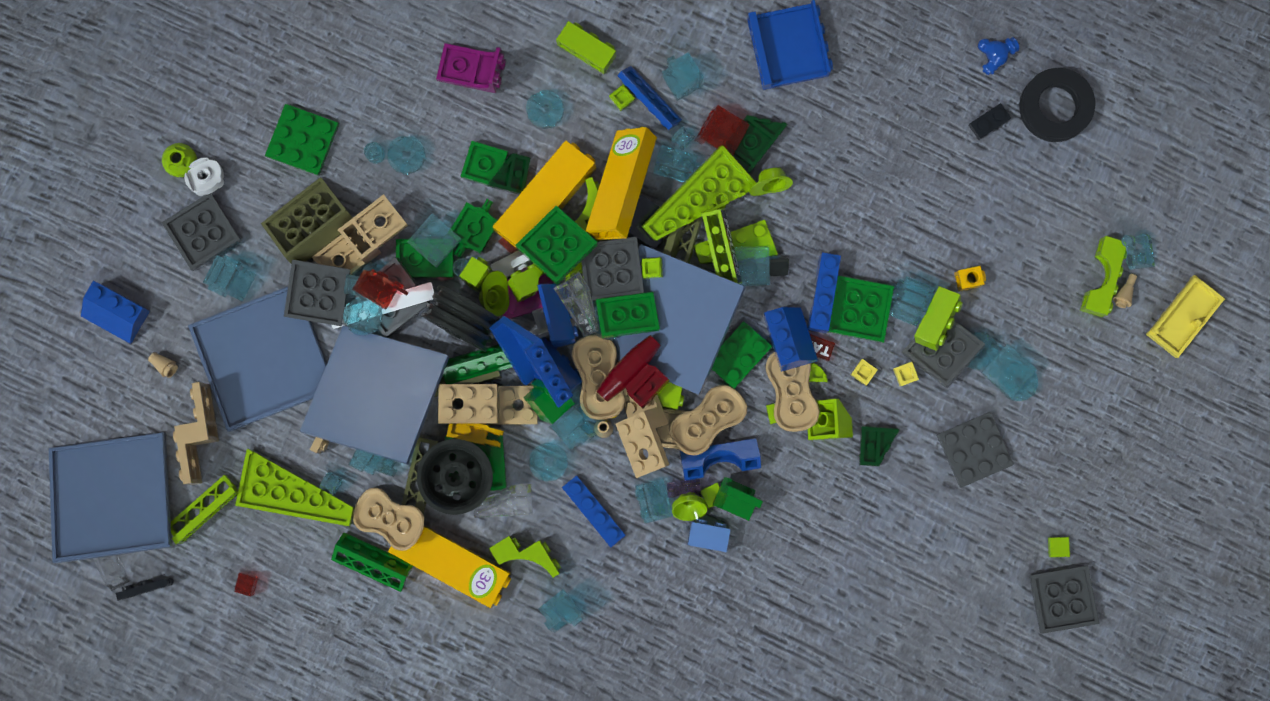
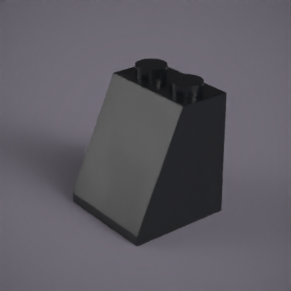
M641 194L627 237H637L639 244L656 249L663 242V238L654 240L642 228V225L660 207Z

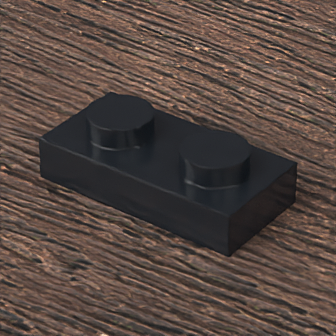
M1000 103L972 121L968 126L977 139L980 140L1008 122L1011 117Z

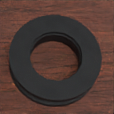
M1066 68L1047 69L1037 74L1024 88L1019 102L1020 116L1026 128L1036 137L1049 142L1067 141L1082 132L1091 122L1095 112L1094 92L1087 80L1073 70ZM1048 88H1061L1072 96L1075 102V112L1070 120L1056 123L1048 120L1042 114L1039 107V99L1042 92Z

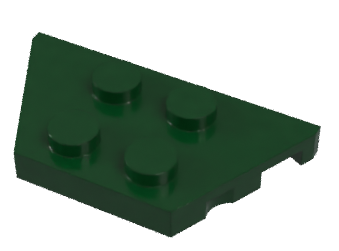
M747 115L725 142L724 147L745 171L750 174L788 124L785 122H773L764 118L758 119L757 117Z

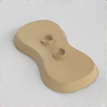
M589 335L580 338L572 349V359L582 379L581 408L586 416L596 420L617 416L623 410L625 404L623 391L608 402L596 392L608 373L615 366L617 350L613 341L610 338L601 339V335Z
M774 352L766 362V373L776 393L774 418L780 428L786 431L797 432L809 429L815 425L819 418V407L809 388L811 363L781 372Z
M728 385L715 386L707 392L697 408L677 416L672 421L669 427L670 437L674 444L684 453L699 455L710 447L719 432L739 424L745 418L747 404L740 393Z
M379 488L366 490L358 499L353 511V522L359 530L382 535L394 549L400 551L408 550L415 545L424 528V517L417 507L399 505L393 502Z

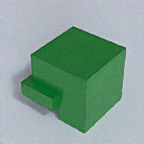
M538 379L531 383L534 388L523 397L538 417L550 424L557 421L575 404L570 398L558 408L543 382Z
M724 477L712 505L749 521L754 508H760L763 501L754 497L756 490Z

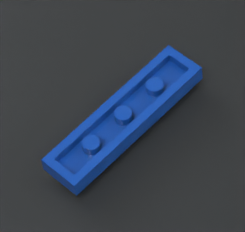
M632 66L618 74L623 84L635 94L636 98L668 130L677 126L682 121Z
M577 475L562 487L610 548L625 536L624 532Z

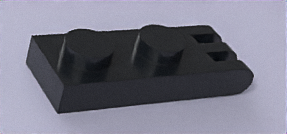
M166 578L153 582L152 579L140 582L141 586L134 587L133 584L121 587L122 591L116 593L117 601L171 586L174 580Z

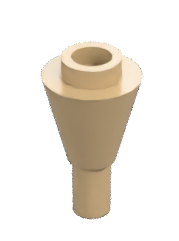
M1130 274L1126 284L1114 296L1113 301L1116 306L1120 308L1132 306L1133 286L1137 279L1136 275Z

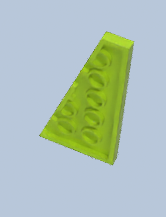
M722 145L642 225V228L654 240H658L702 217V213L717 210L729 202L746 195L756 182Z
M247 448L235 506L351 526L353 506Z

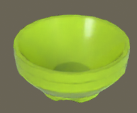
M175 143L168 146L162 154L164 169L170 175L178 178L185 177V173H188L191 169L189 168L190 164L197 160L195 151L183 143ZM174 153L181 154L180 162H172L171 157Z
M692 492L681 494L672 504V514L679 520L693 521L700 519L707 513L706 501Z

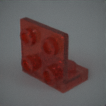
M717 105L712 108L694 141L699 144L706 142L716 149L723 145L733 156L749 124Z
M373 269L371 271L363 270L352 289L385 310L396 293L405 296L409 293L404 290L405 286L397 281L393 282L388 279L389 276Z

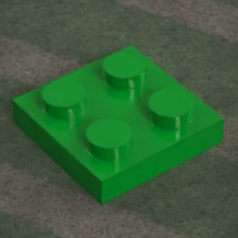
M471 141L460 177L488 186L490 180L506 161L508 151Z

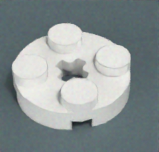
M209 158L195 160L190 164L189 168L191 169L188 173H185L186 185L198 196L210 194L224 185L222 167L217 161L209 160ZM204 173L208 175L207 178L201 179Z

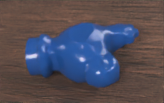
M1014 37L1007 38L1005 43L997 40L990 41L989 39L980 40L977 47L986 54L988 63L982 66V72L986 73V75H993L998 67L1004 65L1008 59V53L1013 55L1019 51L1017 40Z

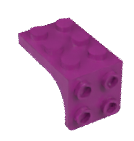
M444 43L436 80L496 94V90L500 88L502 82L500 72L505 69L506 65L504 53H502L501 47H496L495 52H485Z

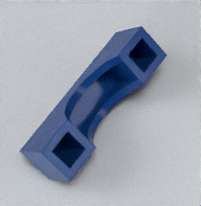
M822 252L819 256L815 294L807 327L809 331L827 333L829 331L841 259L840 255Z
M756 438L710 445L705 452L699 455H688L680 451L685 481L704 478L707 469L719 462L733 463L741 471L761 468V456Z

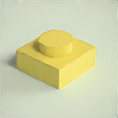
M861 359L850 375L867 386L878 369Z
M912 362L893 369L900 387L919 380Z

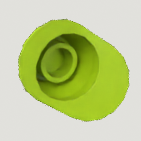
M781 168L764 169L758 176V182L749 189V194L759 196L781 192L790 188L793 180L787 177Z
M492 271L485 277L479 294L480 304L496 316L503 315L509 307L508 282L504 273L500 271Z

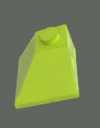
M839 399L816 401L819 407V418L814 426L807 429L808 440L853 438L852 418Z

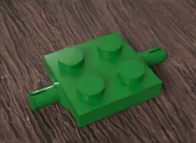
M486 199L482 208L474 207L466 202L447 234L459 243L454 255L461 258L466 248L472 249L479 254L483 252L495 232L493 225L498 221L488 213L493 204L491 200Z

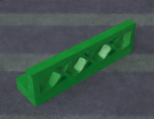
M498 344L487 347L486 352L477 350L449 358L443 377L446 384H453L498 370L512 368V365Z
M343 533L335 544L331 558L332 561L399 592L403 590L406 579L413 568V565L347 533ZM340 552L342 554H345L347 558L345 559L338 556V553ZM356 561L362 562L364 567L358 565ZM374 569L381 571L382 575L377 574ZM391 577L401 580L400 584L393 581Z

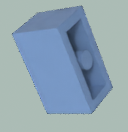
M701 519L691 522L687 545L727 552L731 530L726 528L727 524L715 522V526L707 525L708 521Z

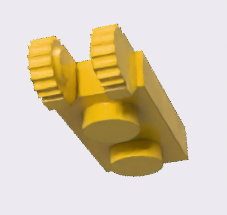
M449 424L446 436L480 445L486 444L500 447L501 443L498 441L487 440L486 438L488 432L497 436H503L504 431L489 428V426L483 424Z

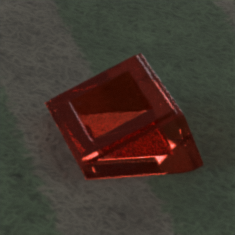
M239 573L234 592L250 597L254 596L258 577Z

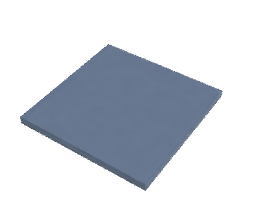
M641 244L638 250L641 274L642 259L662 258L663 277L642 278L644 293H654L660 329L655 332L610 337L617 350L616 359L621 360L634 346L651 335L661 347L648 365L655 366L670 380V383L701 395L746 287Z
M288 287L188 325L227 432L313 399L327 363L311 321L284 317Z
M342 326L300 432L408 465L449 356Z
M164 432L49 448L52 563L56 564L172 547L166 434Z

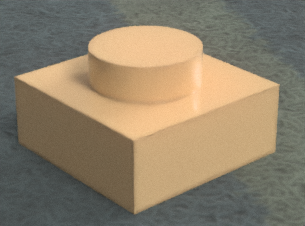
M316 437L310 450L321 454L322 451L326 450L329 441Z

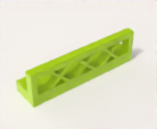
M223 475L171 521V534L173 535L171 539L175 544L185 542L237 496L238 488L226 475ZM225 481L229 488L222 494H218L219 485ZM207 496H215L214 501L209 506L204 507V499ZM193 508L200 509V513L193 520H189L190 511ZM178 521L185 522V527L177 533L173 526Z

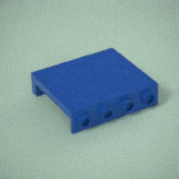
M812 0L810 4L757 15L756 11L748 13L747 22L763 90L829 77L831 70H833L831 58L828 59L827 52H829L828 42L824 41L823 34H825L824 25L819 21V16L821 15L820 7L816 5L815 0Z
M505 316L490 327L495 339L524 385H528L534 379L541 380L558 408L573 396L539 337Z

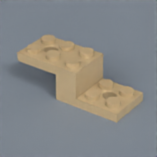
M383 194L340 227L338 231L341 235L312 258L318 264L336 266L334 263L335 258L343 256V264L336 267L351 269V277L381 254L378 248L408 225ZM378 217L386 219L385 224L381 227L376 226V219Z
M201 382L191 383L192 388L190 389L191 399L195 403L193 415L197 422L174 426L175 431H173V439L178 447L176 458L181 466L179 477L183 484L189 485L202 483L196 445L219 441L211 387L209 384Z
M439 384L438 423L538 425V415L523 398L534 387L499 386L497 384ZM456 399H462L464 402L463 407L459 410L453 407V402ZM516 400H521L524 403V407L520 411H516L513 408V403Z
M625 388L623 390L625 396L624 409L628 418L615 425L635 477L638 478L670 465L656 429L667 425L668 421L658 395L642 409L628 395ZM644 449L648 451V458L643 454Z

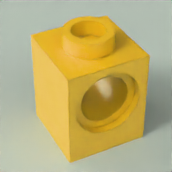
M981 266L958 270L954 273L958 292L985 285L986 275L984 270H981ZM968 274H972L975 277L974 283L968 281Z

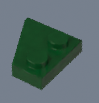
M515 153L510 154L490 180L487 187L520 195L526 186L531 158Z
M862 426L859 465L880 466L894 438L899 433V429Z

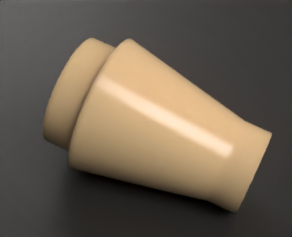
M153 352L148 358V361L163 377H172L178 369L175 361L156 352Z
M607 419L598 420L594 425V431L597 436L607 438L613 432V425ZM603 424L607 426L605 431L600 430V426Z

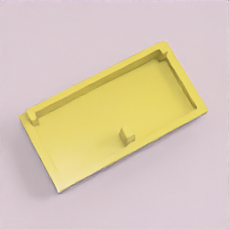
M1193 275L1146 335L1173 357L1179 358L1225 298L1196 275Z

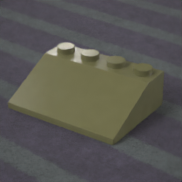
M320 177L263 221L261 225L283 256L292 264L293 259L308 261L341 234L338 229L353 217Z

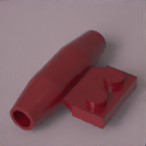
M651 335L646 337L612 368L596 392L608 402L626 388L628 395L643 409L670 381L655 366L648 365L661 345Z

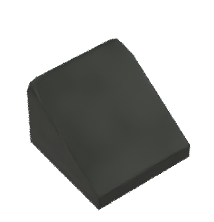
M770 259L768 262L769 276L788 275L789 259Z

